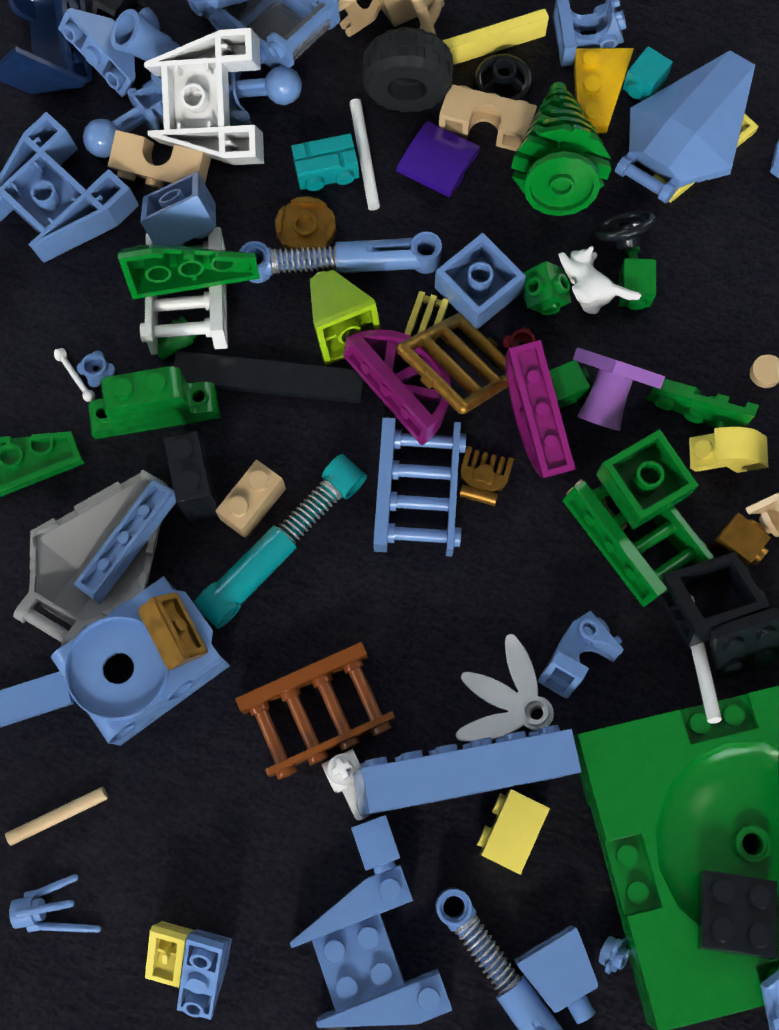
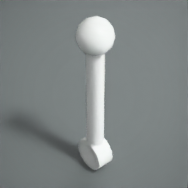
M55 349V359L63 363L83 392V400L86 402L93 401L95 399L94 392L88 390L67 359L65 349Z

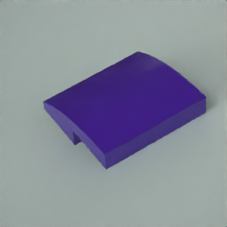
M427 121L409 145L397 166L396 172L450 197L462 182L467 168L477 157L480 146Z

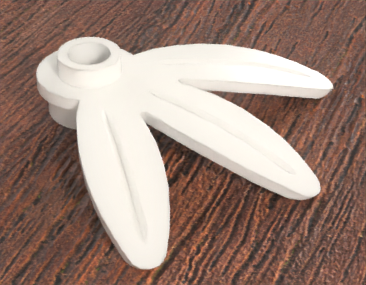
M509 634L506 636L505 651L509 671L518 692L485 675L472 672H464L461 675L464 684L474 694L487 703L508 712L486 716L465 725L456 732V737L459 741L470 742L491 737V740H496V738L504 737L506 734L517 731L523 725L530 730L537 731L539 728L549 726L553 721V707L547 699L538 696V685L533 664L527 651L515 635ZM535 709L543 711V716L538 720L531 718V713Z

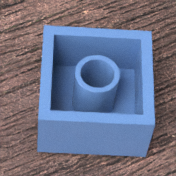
M197 171L144 196L140 222L153 244L184 246L185 242L193 238L202 239L207 237L216 228V203Z
M482 233L436 270L434 288L445 299H448L449 303L476 329H479L522 293L526 276Z

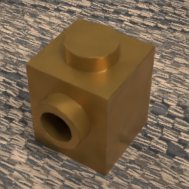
M737 513L723 528L711 546L723 555L736 552L741 562L747 566L751 563L757 565L769 551L764 546L771 537L765 533V529L761 524L754 520H748L740 513Z

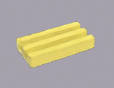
M419 291L404 334L412 336L423 303L427 304V308L418 333L427 329L434 307L439 308L434 325L443 321L449 300L445 298L439 300L435 295L431 294L429 297L425 295V292Z

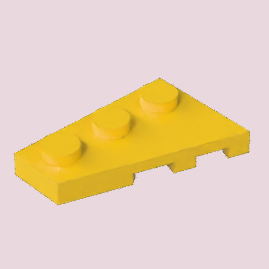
M634 48L576 49L574 58L575 100L581 106L582 115L587 117L595 127L596 133H607Z

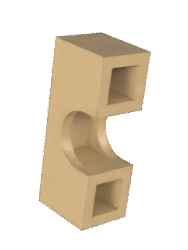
M452 84L451 89L445 96L440 111L439 127L467 139L473 125L479 122H489L498 130L496 146L517 151L535 117L537 106L523 100L516 101L501 97L496 93H485L464 85L457 86Z
M119 130L115 131L108 167L117 171V177L135 182L136 177L146 179L145 184L161 189L164 187V184H172L198 171L204 183L206 182L211 157L206 153L174 144L170 159L163 165L155 166L152 161L153 142L143 136Z

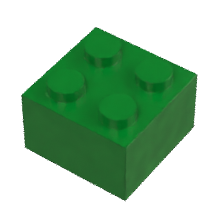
M660 429L603 462L596 474L633 530L686 499L699 486Z

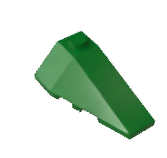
M164 244L138 245L124 248L118 253V260L133 300L260 279L255 253Z

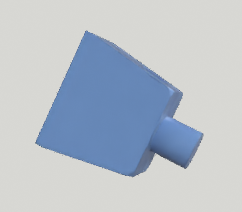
M568 926L514 959L518 968L554 1013L568 1007L577 1024L583 1023L595 1015L596 1012L586 994L595 990L599 985L576 927Z

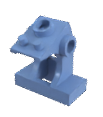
M556 0L553 21L561 67L573 66L577 48H615L618 44L624 42L622 30L627 28L623 10L617 11L616 7L621 6L620 0H606L604 4L597 6L592 14L587 15L574 13L570 9L569 0ZM596 30V34H580L581 31Z
M589 611L573 621L537 682L567 699L584 679L589 669L580 663V653L592 651L614 662L624 650L620 645L622 643L619 636L613 637L604 620L596 617Z

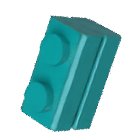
M351 133L291 145L300 190L317 191L327 184L337 183L339 185H346L359 178L358 160Z

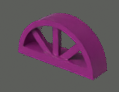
M379 329L361 331L348 336L343 357L422 446L427 443L439 430L449 403L434 388L428 389L404 384V382L419 375L411 366L397 374L393 372L395 358L406 362L397 353V345L412 336L397 331ZM422 347L414 350L451 386L449 374ZM418 399L437 402V409L431 415Z
M541 340L509 348L506 353V377L509 396L517 428L533 468L541 478L575 470Z

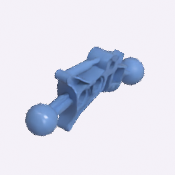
M280 65L269 71L266 78L240 80L243 71L228 72L231 126L251 125L249 113L240 105L239 98L268 96L276 104L288 105L300 96L302 88L301 78L297 71L292 68ZM151 73V80L143 84L141 89L130 88L127 91L134 108L112 122L108 119L90 121L84 128L83 143L91 154L101 158L110 157L116 130L129 133L143 123L150 130H160V127L164 128L162 76L156 77Z

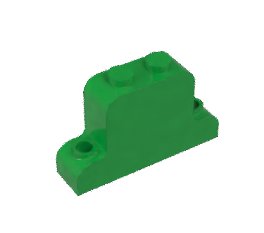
M162 367L106 377L101 380L103 398L93 400L88 404L91 433L95 440L221 418L215 384L212 382L187 383L181 370L177 367ZM205 397L201 402L194 401L195 398ZM106 414L107 417L100 419L99 415Z

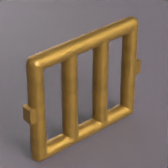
M457 313L406 339L396 347L397 353L422 377L420 381L428 389L433 387L459 414H466L508 387L506 356L497 348L498 344L491 337L486 338L461 313ZM458 327L505 374L499 377L452 330ZM440 337L488 385L483 388L480 387L433 340ZM422 347L470 396L463 399L414 350Z

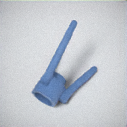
M77 874L58 880L40 889L24 892V898L12 900L10 903L9 917L14 929L26 927L28 932L44 930L98 933L101 931V926L41 922L45 920L46 912L74 906L73 900L45 904L44 899L39 897L77 881Z

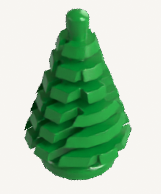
M556 82L550 86L549 93L544 98L521 141L511 166L512 169L523 172L522 174L515 171L512 178L525 194L531 206L544 214L555 216L571 215L587 208L596 199L599 190L604 186L602 179L608 180L611 171L609 161L603 159V157L611 159L603 145V141L594 130L595 127L588 118L582 115L580 104L576 102L572 94L567 91L566 85L562 82Z

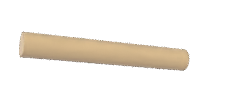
M102 786L5 833L6 840L12 846L107 800V792Z

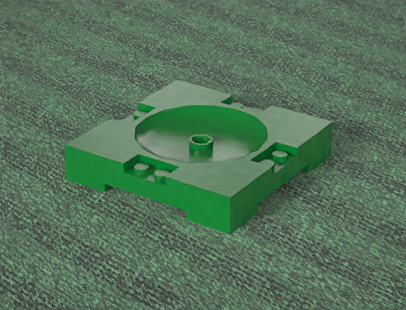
M779 686L719 700L718 705L722 720L718 723L711 724L707 722L703 704L573 736L581 768L579 775L587 804L591 807L627 940V949L630 950L629 960L646 1023L655 1030H671L764 1006L760 984L779 970ZM747 834L752 836L755 844L754 849L750 853L744 850L742 844L743 838ZM706 870L777 881V959L769 960L698 949L699 878L701 871Z

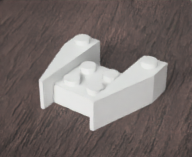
M252 28L219 30L144 62V67L156 77L162 76L164 130L147 131L149 137L171 147H174L175 144L202 151L212 159L232 165L264 164L263 132L255 125L230 126L228 72L261 70L260 39Z

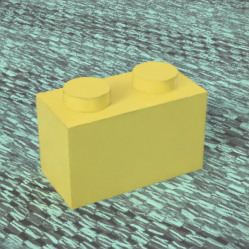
M512 789L508 790L506 795L500 793L492 809V813L497 815L491 828L485 825L477 842V845L482 847L479 855L521 875L550 808Z

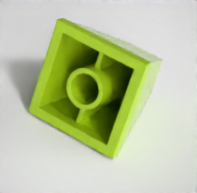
M334 270L328 272L320 271L313 278H310L313 324L323 361L328 366L345 359L343 355L348 336L361 331L381 330L377 307L372 297Z

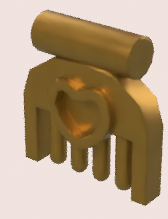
M467 446L461 466V479L466 485H462L459 497L495 506L498 496L495 492L503 490L507 484L514 458L509 457L503 476L501 474L505 457H500L496 473H494L493 469L497 456L493 454L488 465L486 464L488 453L484 452L480 465L476 468L480 451L475 450L471 464L467 466L472 447Z

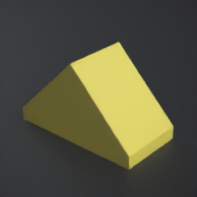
M164 921L152 925L149 934L145 978L179 988L186 939L188 934L194 930Z

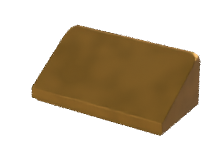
M177 592L151 597L138 609V613L168 670L176 669L208 653Z

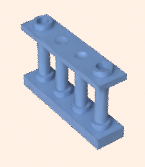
M396 418L382 419L373 542L374 552H387L388 543H394V540L446 543V556L450 557L453 555L454 547H460L461 527H455L459 453H465L466 434L460 433L461 422H454L453 436L434 435L433 438L421 446L411 433H402V430L396 429ZM401 446L452 449L451 467L399 464L400 460H394V449H401ZM399 477L450 480L449 498L397 495V492L391 491L392 480H398ZM396 508L448 511L447 530L395 527V523H389L390 511H396Z

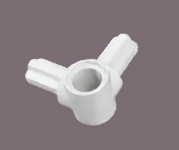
M353 748L342 754L335 755L332 759L322 763L323 770L334 792H343L355 819L359 821L370 816H360L353 773L361 769V766Z

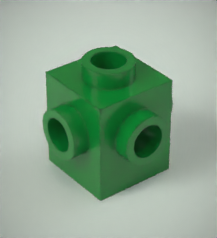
M545 261L523 273L526 276L523 286L524 300L528 309L540 312L542 315H552L559 312L561 307L571 303L570 283L563 267Z

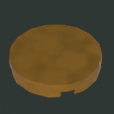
M310 196L297 197L291 200V203L285 207L283 206L275 219L277 238L282 247L288 251L291 248L293 251H296V248L300 251L302 247L304 250H307V247H309V250H312V247L315 250H318V247L320 249H323L324 246L327 248L333 242L336 234L335 215L327 207L326 203L320 199Z

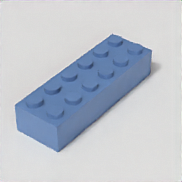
M552 725L529 732V737H526L525 731L506 734L504 737L496 738V743L493 744L491 737L470 741V743L462 745L463 749L461 750L457 749V744L436 747L435 750L429 751V756L424 757L422 750L400 754V756L395 757V762L387 763V757L366 760L365 763L360 764L361 769L353 773L360 816L580 773L581 768L572 729L560 731L559 725Z

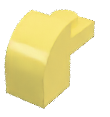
M721 427L714 428V433L689 438L690 469L696 472L721 467H728L736 473L768 468L767 436L755 429Z

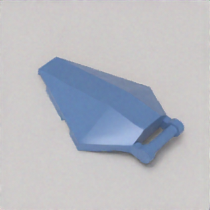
M728 51L631 107L629 152L618 162L615 173L622 177L625 175L656 193L658 199L664 203H668L680 187L694 182L699 183L730 175L755 64L732 51ZM636 162L669 182L666 184L662 183L634 164Z

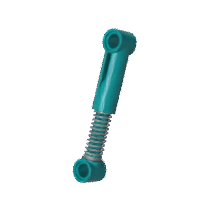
M344 454L338 455L330 462L322 473L321 478L323 481L320 482V486H316V491L312 490V495H308V499H304V503H300V507H296V511L291 512L292 516H287L288 520H283L284 524H279V527L273 525L218 582L209 585L197 597L194 605L217 629L222 628L237 614L241 604L297 548L295 540H300L299 536H304L303 532H308V527L312 528V523H316V519H320V514L325 515L324 510L329 511L328 506L333 507L332 502L337 503V500H340V498L348 499L360 489L367 479V475Z

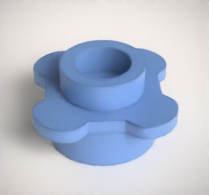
M94 351L82 359L77 365V371L88 379L89 386L98 387L101 385L102 379L115 373V367L113 364L107 363L101 351ZM94 367H99L98 371H93Z
M609 936L605 941L599 955V963L606 966L605 973L610 974L611 971L622 970L626 965L630 950L626 948L627 940L625 937L621 940Z

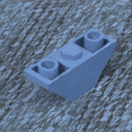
M73 8L67 9L58 29L85 57L86 61L103 76L109 86L115 89L123 98L127 95V91L135 80V58L133 55L113 48L111 32L115 21L112 18Z
M196 929L188 934L177 1004L178 1011L185 1012L192 1017L212 1019L229 960L231 938Z

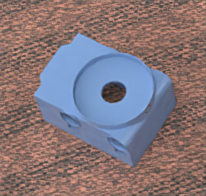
M164 576L132 599L119 605L105 618L88 625L74 640L64 644L51 655L52 661L65 678L66 686L74 701L89 714L108 744L121 746L230 666L211 644L213 630L190 597L184 591H177ZM177 592L208 653L176 669L168 670L138 613V609L151 597ZM117 653L128 655L134 663L132 676L122 684L109 682L104 674L106 661Z

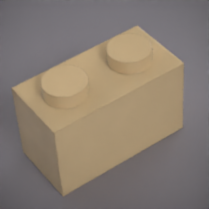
M256 459L215 510L218 517L223 523L247 539L286 490L283 478Z

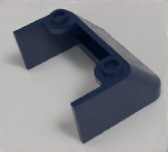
M8 0L11 10L16 15L29 21L32 53L16 46L0 60L1 82L29 94H39L82 88L91 81L92 65L86 61L85 57L58 29L67 9L73 8L86 12L85 0Z

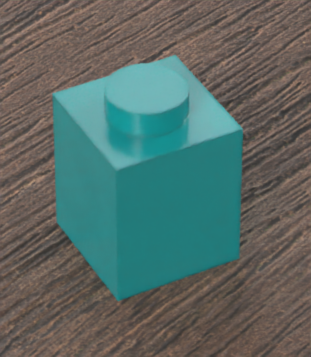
M648 46L628 70L622 89L628 92L634 99H639L640 101L654 95L667 80L673 61Z

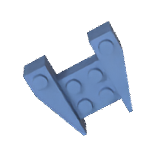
M47 112L23 133L0 173V222L11 211L17 212L39 233L28 245L44 263L113 229L139 206L130 188L111 170L108 169L86 190L61 167L78 148L67 130Z
M401 864L383 873L368 876L290 942L291 948L312 941L335 1008L318 1016L316 1021L318 1028L414 1025L453 1011L438 968L407 981H404L381 916L383 912L413 901Z

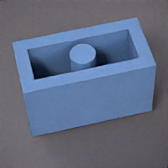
M386 815L351 828L365 871L373 868L375 875L396 867L394 860L399 859L400 854Z

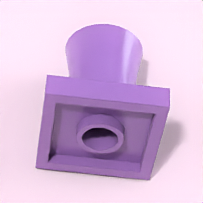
M577 347L573 360L599 368L590 393L577 417L620 431L625 404L633 380L661 389L665 376Z

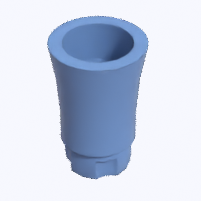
M127 9L122 12L115 21L111 32V44L115 50L133 55L144 61L180 47L178 43L172 41L170 36L151 25L134 9Z

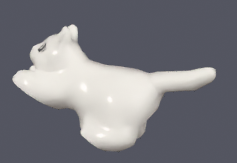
M593 246L580 251H572L570 258L563 252L558 254L571 283L575 284L572 286V290L584 312L597 314L600 308L608 304L615 296L627 300H638L642 296L639 292L614 284L608 277L594 268L593 261L597 257V253L593 252Z

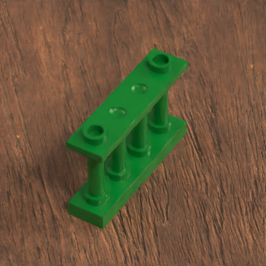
M583 481L576 485L562 500L643 608L667 590L666 586L662 583L663 574L679 570L686 564L691 566L711 560L714 557L706 544L699 539L674 506L652 518L658 527L632 543L621 529L622 526L628 523L623 514L619 512L615 516H611L600 502L609 496L603 484L591 490L586 482ZM667 537L679 554L657 569L652 570L641 554Z

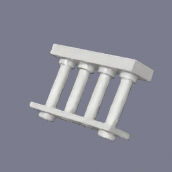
M221 227L213 229V232L208 235V241H204L203 245L184 247L225 250ZM146 233V245L153 244ZM226 284L209 287L208 292H204V295L162 299H158V296L145 298V323H140V336L142 342H147L151 355L158 354V338L206 334V337H212L215 349L228 348ZM198 308H205L206 311H210V317L204 318V321L158 325V312Z

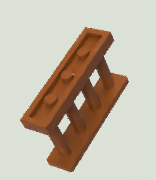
M362 642L235 698L243 714L250 712L251 716L256 717L275 762V765L265 769L267 776L273 777L276 775L277 779L281 780L296 773L297 769L295 766L305 761H308L310 766L327 759L329 757L327 751L338 746H340L341 751L347 750L361 743L358 737L371 732L374 737L392 728L390 723L395 721L393 711L382 715L363 673L362 667L364 664L362 661L368 659ZM344 670L345 674L349 673L370 720L352 730L331 685L333 680L331 675ZM313 684L314 688L318 687L338 733V736L321 744L317 739L299 697L302 694L300 689ZM280 698L283 702H287L307 748L306 751L290 758L286 755L268 712L270 709L269 703Z

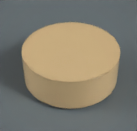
M773 355L758 357L750 367L751 380L762 388H771L779 383V358Z

